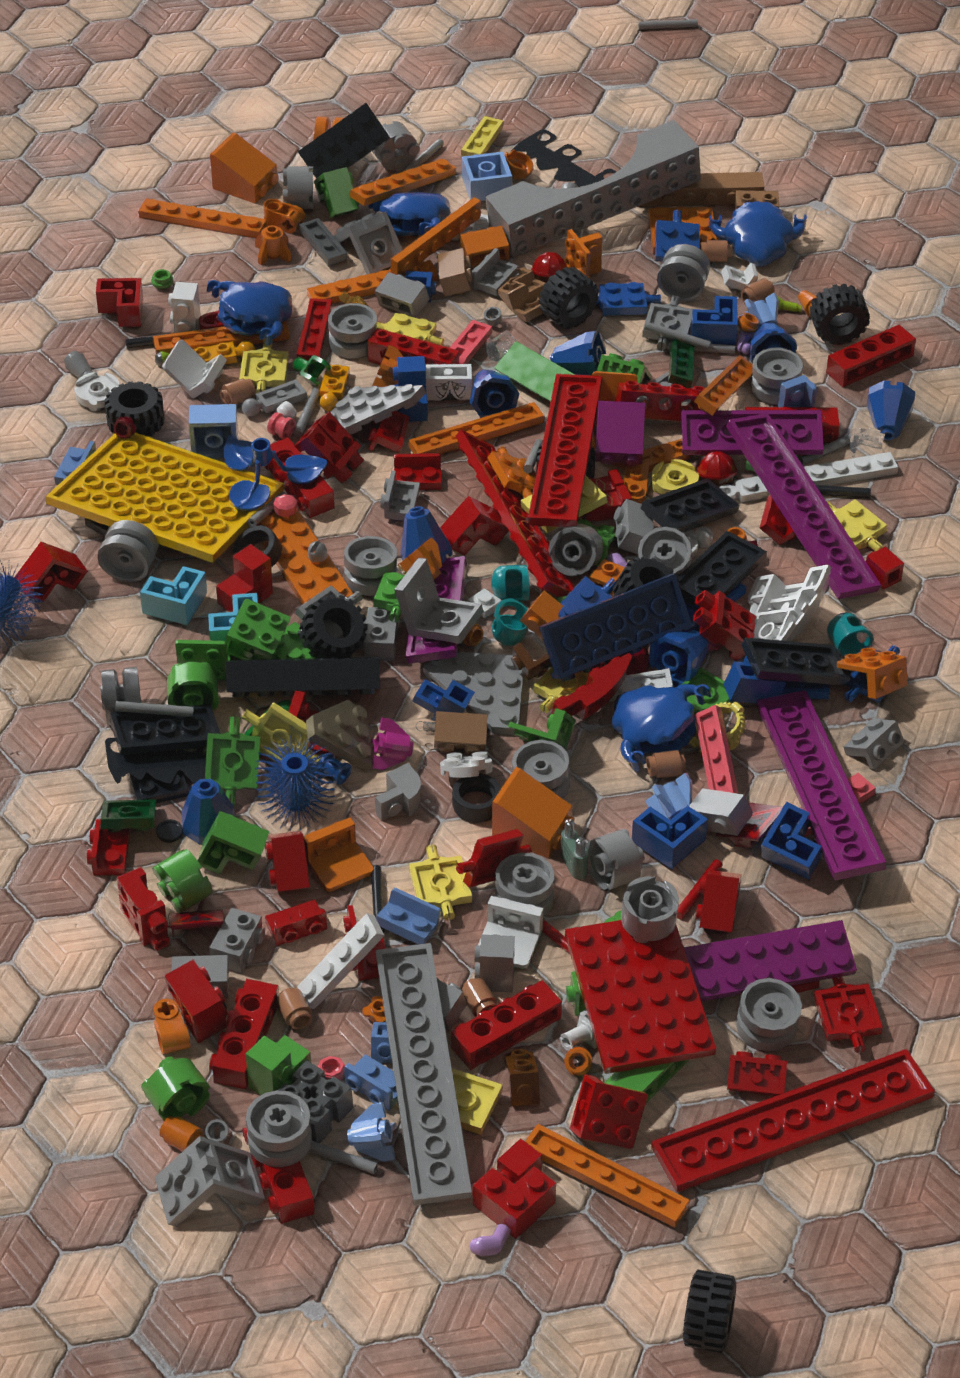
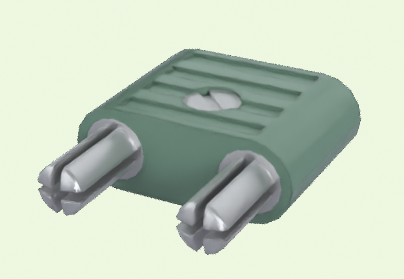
M569 819V821H565V829L561 834V857L573 878L582 880L587 877L588 850L585 847V839L580 838L574 830V821Z

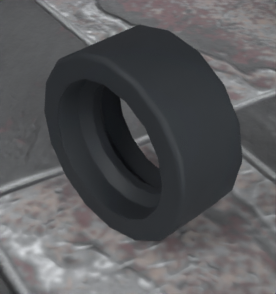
M260 525L253 526L240 534L234 543L233 552L235 555L250 544L254 546L261 541H269V545L263 553L271 558L272 568L281 556L282 545L269 527Z
M479 773V776L461 777L454 784L452 791L454 812L468 822L480 823L492 819V802L501 790L500 784L495 778L487 774ZM479 791L489 794L492 799L484 804L477 805L464 801L462 797L469 792Z

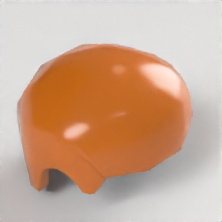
M515 149L510 153L506 151L505 158L512 174V179L521 180L533 172V162L528 155L523 152H516Z

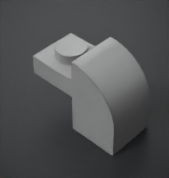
M409 763L386 773L387 792L375 797L377 817L383 821L403 810L409 817L412 816L421 805V780L419 775Z

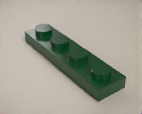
M673 339L670 347L668 383L690 388L693 382L694 346Z

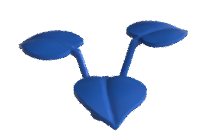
M228 436L224 447L226 465L235 471H244L249 466L254 467L256 465L254 483L249 480L235 483L230 490V500L236 509L243 511L255 510L263 506L269 499L270 490L267 485L259 484L260 466H267L272 458H274L282 471L287 472V478L296 484H308L316 480L327 466V460L311 455H294L287 458L286 466H284L278 458L276 451H271L268 439L257 438L250 442Z

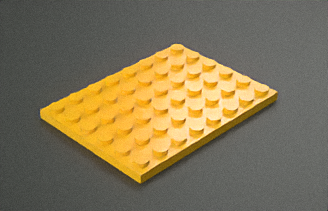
M138 433L132 434V437L129 439L120 438L114 434L46 496V504L110 527L115 522L121 520L141 523L154 533L158 544L213 563L249 527L248 519L284 491V483L260 475L259 484L267 485L270 490L268 501L255 510H238L230 500V490L239 481L249 480L254 483L255 473L247 470H232L226 463Z

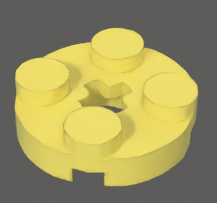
M673 459L671 463L664 464L663 461L657 464L652 471V489L655 493L664 494L699 481V474L695 472V467L684 460Z

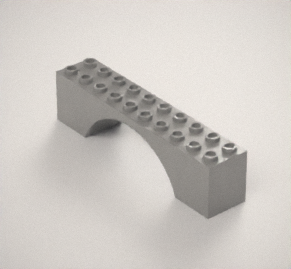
M672 120L638 134L635 152L628 163L615 174L599 182L576 188L555 189L539 187L522 181L485 196L489 227L502 225L509 243V254L512 258L567 236V230L580 231L701 181L699 146L675 120Z

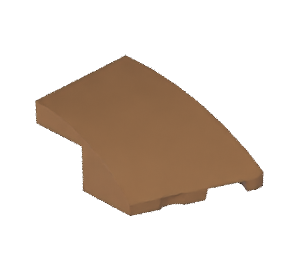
M522 267L518 270L519 275L517 277H510L497 291L509 309L520 319L528 322L543 314V311L540 309L539 299L541 298L540 292L543 290L545 282L535 279L533 271Z

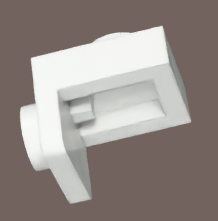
M750 263L745 271L727 265L721 271L724 285L731 289L742 291L746 286L756 282L758 279L756 267L753 263Z

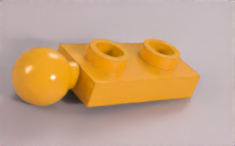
M232 341L198 347L193 350L206 363L221 354L227 359L224 364L226 365L237 363L236 356L243 358V351L255 350V346L250 341H243L238 347H234Z
M335 364L331 365L332 368L329 371H325L320 387V406L323 410L332 411L336 407L335 405L338 400L343 399L350 375L349 366Z

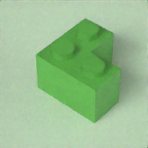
M347 167L325 172L314 180L319 202L325 200L330 218L353 213L359 209L358 205L360 203L350 197L354 179L351 172H348Z
M220 811L203 841L197 860L203 868L221 874L228 860L253 870L262 855L269 831Z
M264 1035L246 1053L249 1088L261 1096L264 1093L278 1090L284 1083L292 1085V1075L306 1061L311 1062V1052L286 1035L277 1043Z

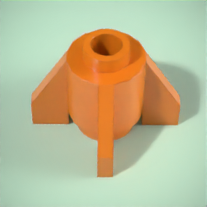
M270 225L264 228L255 239V247L260 249L258 264H264L268 258L276 259L280 257L287 262L292 260L291 252L287 246L289 244L288 236L281 228Z
M391 345L388 346L385 356L390 359L383 358L377 373L382 378L375 377L372 386L387 387L397 384V381H393V367H397V357H403L397 348Z
M431 537L397 565L406 574L418 558L427 559L434 580L441 574L439 569L442 567L438 544Z

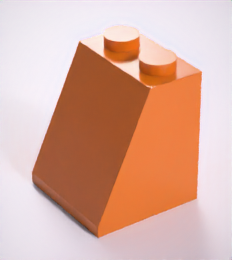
M232 133L210 154L212 186L215 190L256 204L278 182L277 164L236 133Z
M515 767L492 802V835L518 829L524 835L520 846L528 844L531 846L533 853L548 859L554 850H559L561 847V834L565 829V821H569V819L575 821V818L572 817L571 804L518 767Z

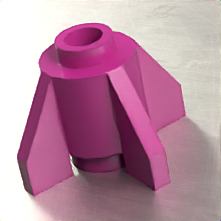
M381 717L379 730L385 732L377 733L376 738L371 740V743L374 744V752L380 755L373 756V767L371 768L379 770L404 762L407 756L411 757L414 743L410 741V736L395 721Z

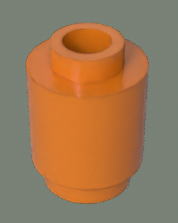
M178 1116L166 1118L159 1132L160 1137L164 1138L165 1143L182 1152L199 1136L204 1137L203 1130L200 1127Z

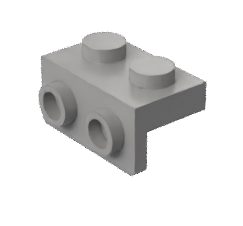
M495 248L474 268L472 273L474 289L497 296V289L505 284L510 277H515L519 273V266L500 260V251Z
M391 470L390 478L385 479L384 493L386 494H382L380 500V508L384 509V519L404 520L409 510L416 507L420 491L419 482L396 480V471Z
M874 718L868 721L867 725L859 733L854 734L843 748L846 755L866 757L870 769H877L904 743V738L897 721Z

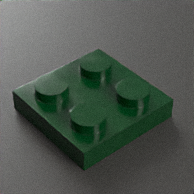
M156 799L103 801L101 829L119 832L123 829L134 828L136 831H147L150 828H154Z

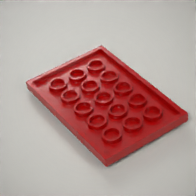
M621 920L565 929L566 942L605 1074L716 1054L713 1036L677 925H675L673 933L667 937L646 943L635 941L634 937L625 930Z

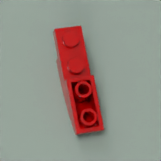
M628 653L622 657L617 656L609 664L601 668H594L588 674L586 685L578 687L574 693L568 696L559 697L553 703L551 714H554L555 709L566 711L571 716L578 714L583 721L596 713L612 699L622 685L632 659L631 654Z

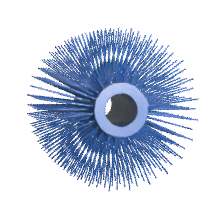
M5 567L4 575H0V636L2 633L5 636L8 635V638L14 643L7 630H11L14 633L15 629L12 627L18 628L22 631V636H24L23 630L25 627L21 629L22 627L20 626L22 624H29V620L31 624L30 616L32 617L33 606L30 607L28 605L32 603V599L27 597H33L36 592L27 594L29 592L23 591L40 587L21 588L26 587L22 585L32 582L20 584L19 581L21 580H17L19 576L14 578V573L10 576L9 571L8 575H6Z
M295 738V753H293L291 740V753L290 750L284 753L281 749L280 751L285 757L283 758L278 753L276 755L282 760L270 757L278 763L273 765L275 762L258 761L274 767H257L255 769L270 771L266 774L256 775V777L265 776L271 778L267 781L256 782L257 784L266 783L271 785L264 789H256L257 791L266 790L271 792L265 796L257 797L273 798L268 802L258 804L278 802L268 809L279 806L280 808L277 810L279 812L286 807L283 813L285 814L287 809L290 810L288 814L286 813L288 818L292 810L293 816L295 813L296 826V811L298 812L300 825L299 815L300 812L302 815L303 809L309 816L311 814L305 808L308 807L313 812L315 811L309 805L318 807L321 810L325 809L313 802L319 801L322 804H335L317 799L321 797H335V795L327 796L320 793L326 790H335L334 788L327 789L321 787V785L326 783H335L334 781H323L321 778L335 775L320 773L326 769H334L333 767H317L333 760L314 762L320 758L319 756L308 760L317 752L315 751L310 756L308 755V757H306L307 753L302 755L303 750L299 754L298 749L296 752Z

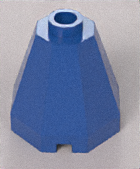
M764 323L757 329L751 340V363L753 364V360L758 353L770 348H783L796 353V340L776 324Z
M596 331L586 332L555 347L550 355V361L575 375L592 376V373L598 369L602 354H606V347L601 333Z
M486 369L475 374L470 404L480 418L516 407L519 392L508 376Z
M882 381L869 387L867 408L875 432L882 439L892 440L899 437L913 411L915 391L903 382L890 385L891 381Z
M422 506L411 508L404 517L401 544L402 561L432 537L438 544L441 563L447 560V554L449 557L453 555L451 544L431 512Z
M696 630L667 633L650 644L649 664L652 668L656 667L657 670L669 668L672 685L677 687L697 674L708 652L709 642Z
M212 779L198 780L191 787L182 809L183 834L199 845L203 844L220 811L235 816L233 804L220 785Z

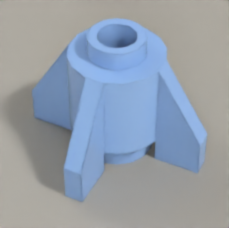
M772 293L765 300L753 302L746 299L744 301L749 310L745 313H750L759 320L758 328L764 323H774L777 325L779 299L776 293Z
M688 773L678 777L675 780L676 782H669L663 786L654 785L652 788L655 794L645 801L648 807L651 806L671 820L687 805L690 806L692 803V781Z
M380 1102L370 1105L352 1123L351 1129H348V1141L358 1152L384 1162L396 1159L393 1144L386 1145V1143L392 1142V1131L397 1126L396 1122L390 1123L388 1119L382 1120L383 1117H386L384 1103Z

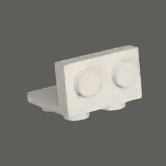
M179 340L162 367L194 399L201 393H208L214 388V381L223 373L224 369L222 367L227 359L219 354L206 363L184 340Z
M491 896L488 902V921L483 934L515 936L514 967L527 968L543 930V908Z

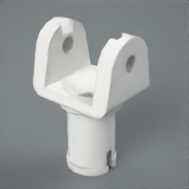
M587 1010L580 1012L577 1027L560 1035V1042L566 1050H570L583 1042H587L591 1047L597 1048Z

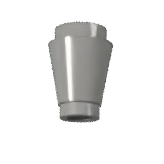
M72 351L64 359L66 369L78 378L93 372L83 353Z

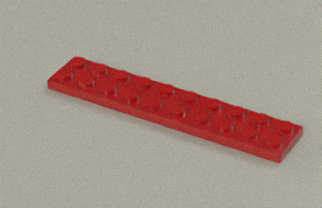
M556 374L528 515V525L563 528L577 527L602 386V376Z
M461 429L455 435L460 444L459 448L466 454L468 464L475 470V476L478 481L483 484L485 494L491 498L493 508L500 514L502 524L511 534V540L520 549L519 554L529 565L527 567L528 570L537 579V586L542 591L553 593L556 597L568 596L575 587L569 576L559 572L552 564L553 561L549 555L550 543L540 526L528 525L529 514L521 507V500L524 498L520 493L504 488L488 460L492 451L496 452L493 445Z
M904 1049L653 1140L651 1142V1149L677 1193L929 1100L934 1097L935 1091L909 1051Z

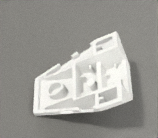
M829 565L812 567L809 569L804 583L787 586L775 574L757 577L748 596L750 612L756 615L755 630L753 632L754 638L792 641L801 634L824 598L829 583L831 567Z

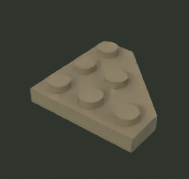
M346 700L314 714L306 720L309 741L323 747V749L365 772L373 767L367 710L362 706Z

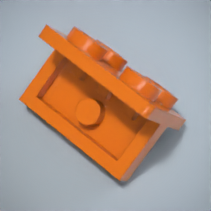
M572 229L567 230V239L565 240L567 248L566 265L568 268L574 267L589 279L590 275L601 272L603 237L599 232L579 238Z

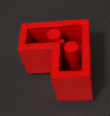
M97 278L96 300L98 313H117L119 327H141L143 310L141 278Z
M470 496L460 504L440 527L451 544L452 550L464 556L480 539L496 546L509 532L502 524L500 514L494 508Z
M40 542L21 567L20 572L17 573V576H19L17 580L25 577L26 579L19 581L20 584L32 582L22 585L26 587L21 588L40 587L23 592H29L27 594L36 592L31 598H37V600L40 599V601L44 602L57 584L75 590L88 570L76 554Z
M250 544L233 555L234 574L216 585L217 604L228 612H233L232 595L257 593V600L260 603L273 594L271 558Z
M301 831L268 835L269 841L265 843V854L267 859H271L274 868L269 870L271 886L276 885L278 892L309 888L303 833Z
M709 870L707 876L703 875L701 877L699 893L704 894L703 905H697L695 919L700 921L699 928L726 932L733 931L742 874Z
M194 959L164 975L167 990L180 1007L183 1021L198 1044L227 1027L225 1016L228 1013L223 1005L225 998L217 986L213 988L210 984L211 978L204 966L199 968Z
M535 1166L515 1184L493 1167L473 1184V1206L497 1225L503 1224L508 1226L511 1230L510 1235L515 1239L556 1203V1182Z

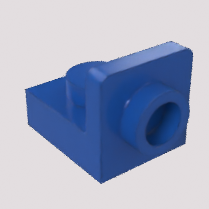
M406 271L405 278L419 281L426 286L429 296L428 302H431L432 294L436 295L437 282L433 281V272Z

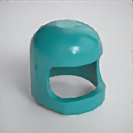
M502 565L494 570L491 584L493 594L501 600L508 598L529 600L530 582L526 565Z
M513 598L504 599L496 606L494 612L495 619L491 629L493 637L497 642L506 646H515L522 642L528 631L527 626L520 621L528 609ZM505 606H514L517 609L515 615H499V611Z
M840 613L834 616L828 624V637L837 651L844 657L848 654H857L864 646L870 647L873 644L874 637L871 631L866 626L861 625L858 617L852 613ZM857 633H866V641L863 643L859 642Z

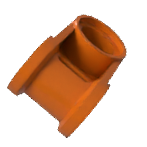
M268 199L263 204L264 219H266L267 226H277L287 233H294L297 225L302 223L306 217L305 212L299 206L291 205L278 199Z
M168 998L157 1001L153 1007L155 1016L154 1026L161 1053L167 1054L191 1048L188 1030L183 1022L177 1003Z

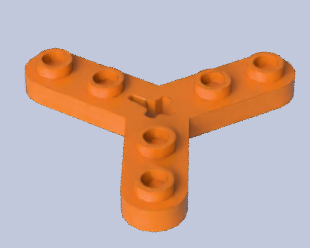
M597 434L593 435L591 447H594L595 456ZM679 439L644 449L642 464L629 466L624 463H613V465L625 470L624 485L628 489L632 501L642 504L646 500L649 472H652L654 467L663 461L664 464L671 463L673 459L687 461L691 455H682V440Z

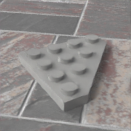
M412 384L365 388L357 386L350 389L343 400L336 403V407L331 413L351 435L362 430L361 425H366L373 420L375 423L393 416L391 412L397 411L403 406L405 410L413 407L426 394L423 385L412 386Z
M457 652V657L424 662L423 675L429 680L433 679L442 689L447 690L452 680H455L475 692L465 711L471 714H487V730H491L492 734L514 735L515 731L508 726L510 722L519 724L524 673L522 670L518 671L511 661L513 655Z

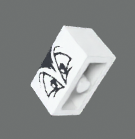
M471 364L426 365L427 400H470L472 392Z

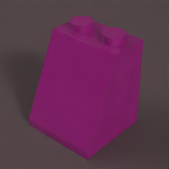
M598 401L595 462L606 465L624 463L629 466L642 464L645 403Z

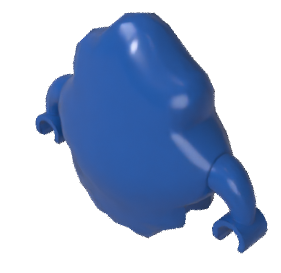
M397 193L387 199L368 205V208H373L375 212L386 211L396 235L403 236L424 235L451 214L449 200L435 193Z
M746 202L733 212V218L727 223L725 228L721 227V215H719V220H713L712 215H710L709 228L717 238L727 240L728 244L732 245L737 257L747 260L756 266L763 267L769 265L774 260L782 258L786 254V246L804 233L807 215L804 214V219H798L795 214L794 227H792L790 221L784 217L782 210L772 203Z
M208 281L207 292L212 291V297L214 298L220 295L218 320L232 333L246 336L260 334L259 339H265V345L267 346L272 344L273 339L281 335L283 331L282 322L288 320L293 312L291 305L292 295L288 290L262 281L255 283Z
M682 684L677 687L663 688L646 685L617 696L614 702L612 725L615 731L622 734L621 755L627 762L631 763L634 771L640 770L637 762L646 764L644 753L673 750L680 752L694 738L697 733L696 721L693 714V705L688 702L687 697L695 695L697 702L700 705H704L705 700L703 696L712 697L707 685Z

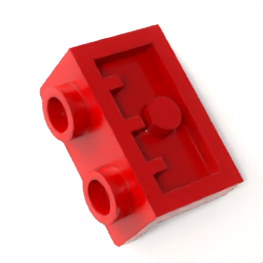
M393 411L391 412L393 416L375 423L373 420L371 425H374V427L371 428L367 440L370 441L368 449L373 451L378 443L399 453L403 446L409 416Z
M440 453L394 455L396 480L419 482L420 490H441Z
M769 495L760 529L781 545L787 540L794 539L796 534L771 495Z
M96 819L95 828L90 829L89 839L92 849H87V864L92 865L93 875L121 876L126 872L130 839L129 829L110 832L107 829H101V819Z
M312 900L266 915L265 923L276 945L279 946L327 930V913L325 909L319 908L316 900Z
M738 1051L736 1055H730L727 1090L773 1096L783 1094L785 1091L787 1061L781 1060L782 1057L778 1055H765L764 1058L753 1057V1053Z

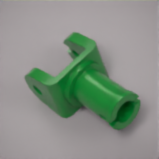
M313 355L309 361L298 357L293 362L295 371L300 372V375L314 387L319 386L320 382L317 381V378L322 371H329L332 368L328 362L316 355Z

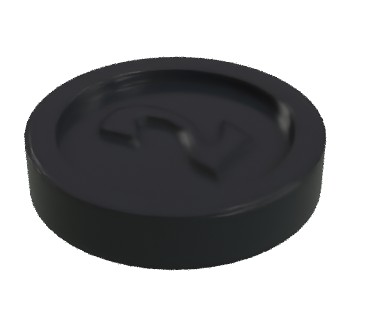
M164 820L156 828L157 837L166 843L175 842L182 837L183 827L176 820Z

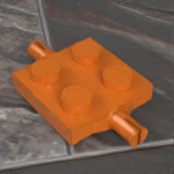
M503 446L499 447L497 452L492 451L488 456V460L504 488L520 493L523 498L532 495L536 473L534 470L531 473L524 472L523 468L527 459L512 457L507 452L506 447Z

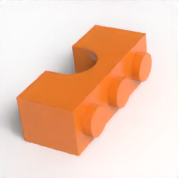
M543 591L520 621L542 638L539 626L559 619V611L563 605L546 591Z

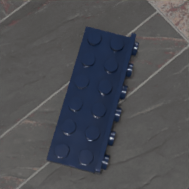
M669 574L539 626L554 670L551 673V677L553 679H561V682L575 678V673L582 670L584 673L590 672L598 667L597 664L604 661L608 664L613 658L626 652L627 654L637 653L642 650L641 646L648 643L650 646L651 643L667 633L685 631V628L692 626L676 575Z

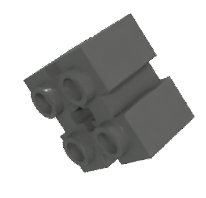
M306 1061L292 1075L293 1084L288 1085L284 1083L278 1091L291 1092L300 1096L305 1101L311 1116L312 1141L321 1143L332 1131L331 1122L335 1120L340 1123L354 1108L352 1089L334 1076L326 1080L324 1070Z

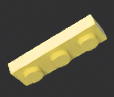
M484 116L461 149V157L486 154L503 129V120Z

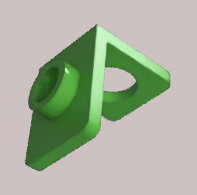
M574 971L571 972L570 986H566L568 1003L572 1002L574 1014L577 1016L580 1015V1012L586 1011V1007L582 1002V993L579 990Z

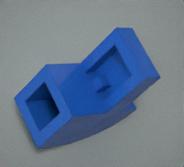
M425 679L412 702L434 713L431 720L436 721V711L464 713L475 692L455 680H452L447 690H444Z

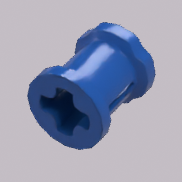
M332 753L325 754L319 762L333 761L323 763L317 767H333L334 769H326L320 773L334 774L335 776L331 777L334 778L335 783L343 784L349 778L352 766L347 762L342 763L337 760Z

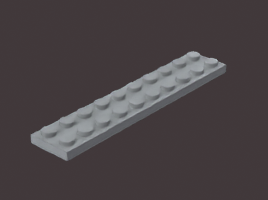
M431 943L376 950L413 1204L422 1205L472 1198Z

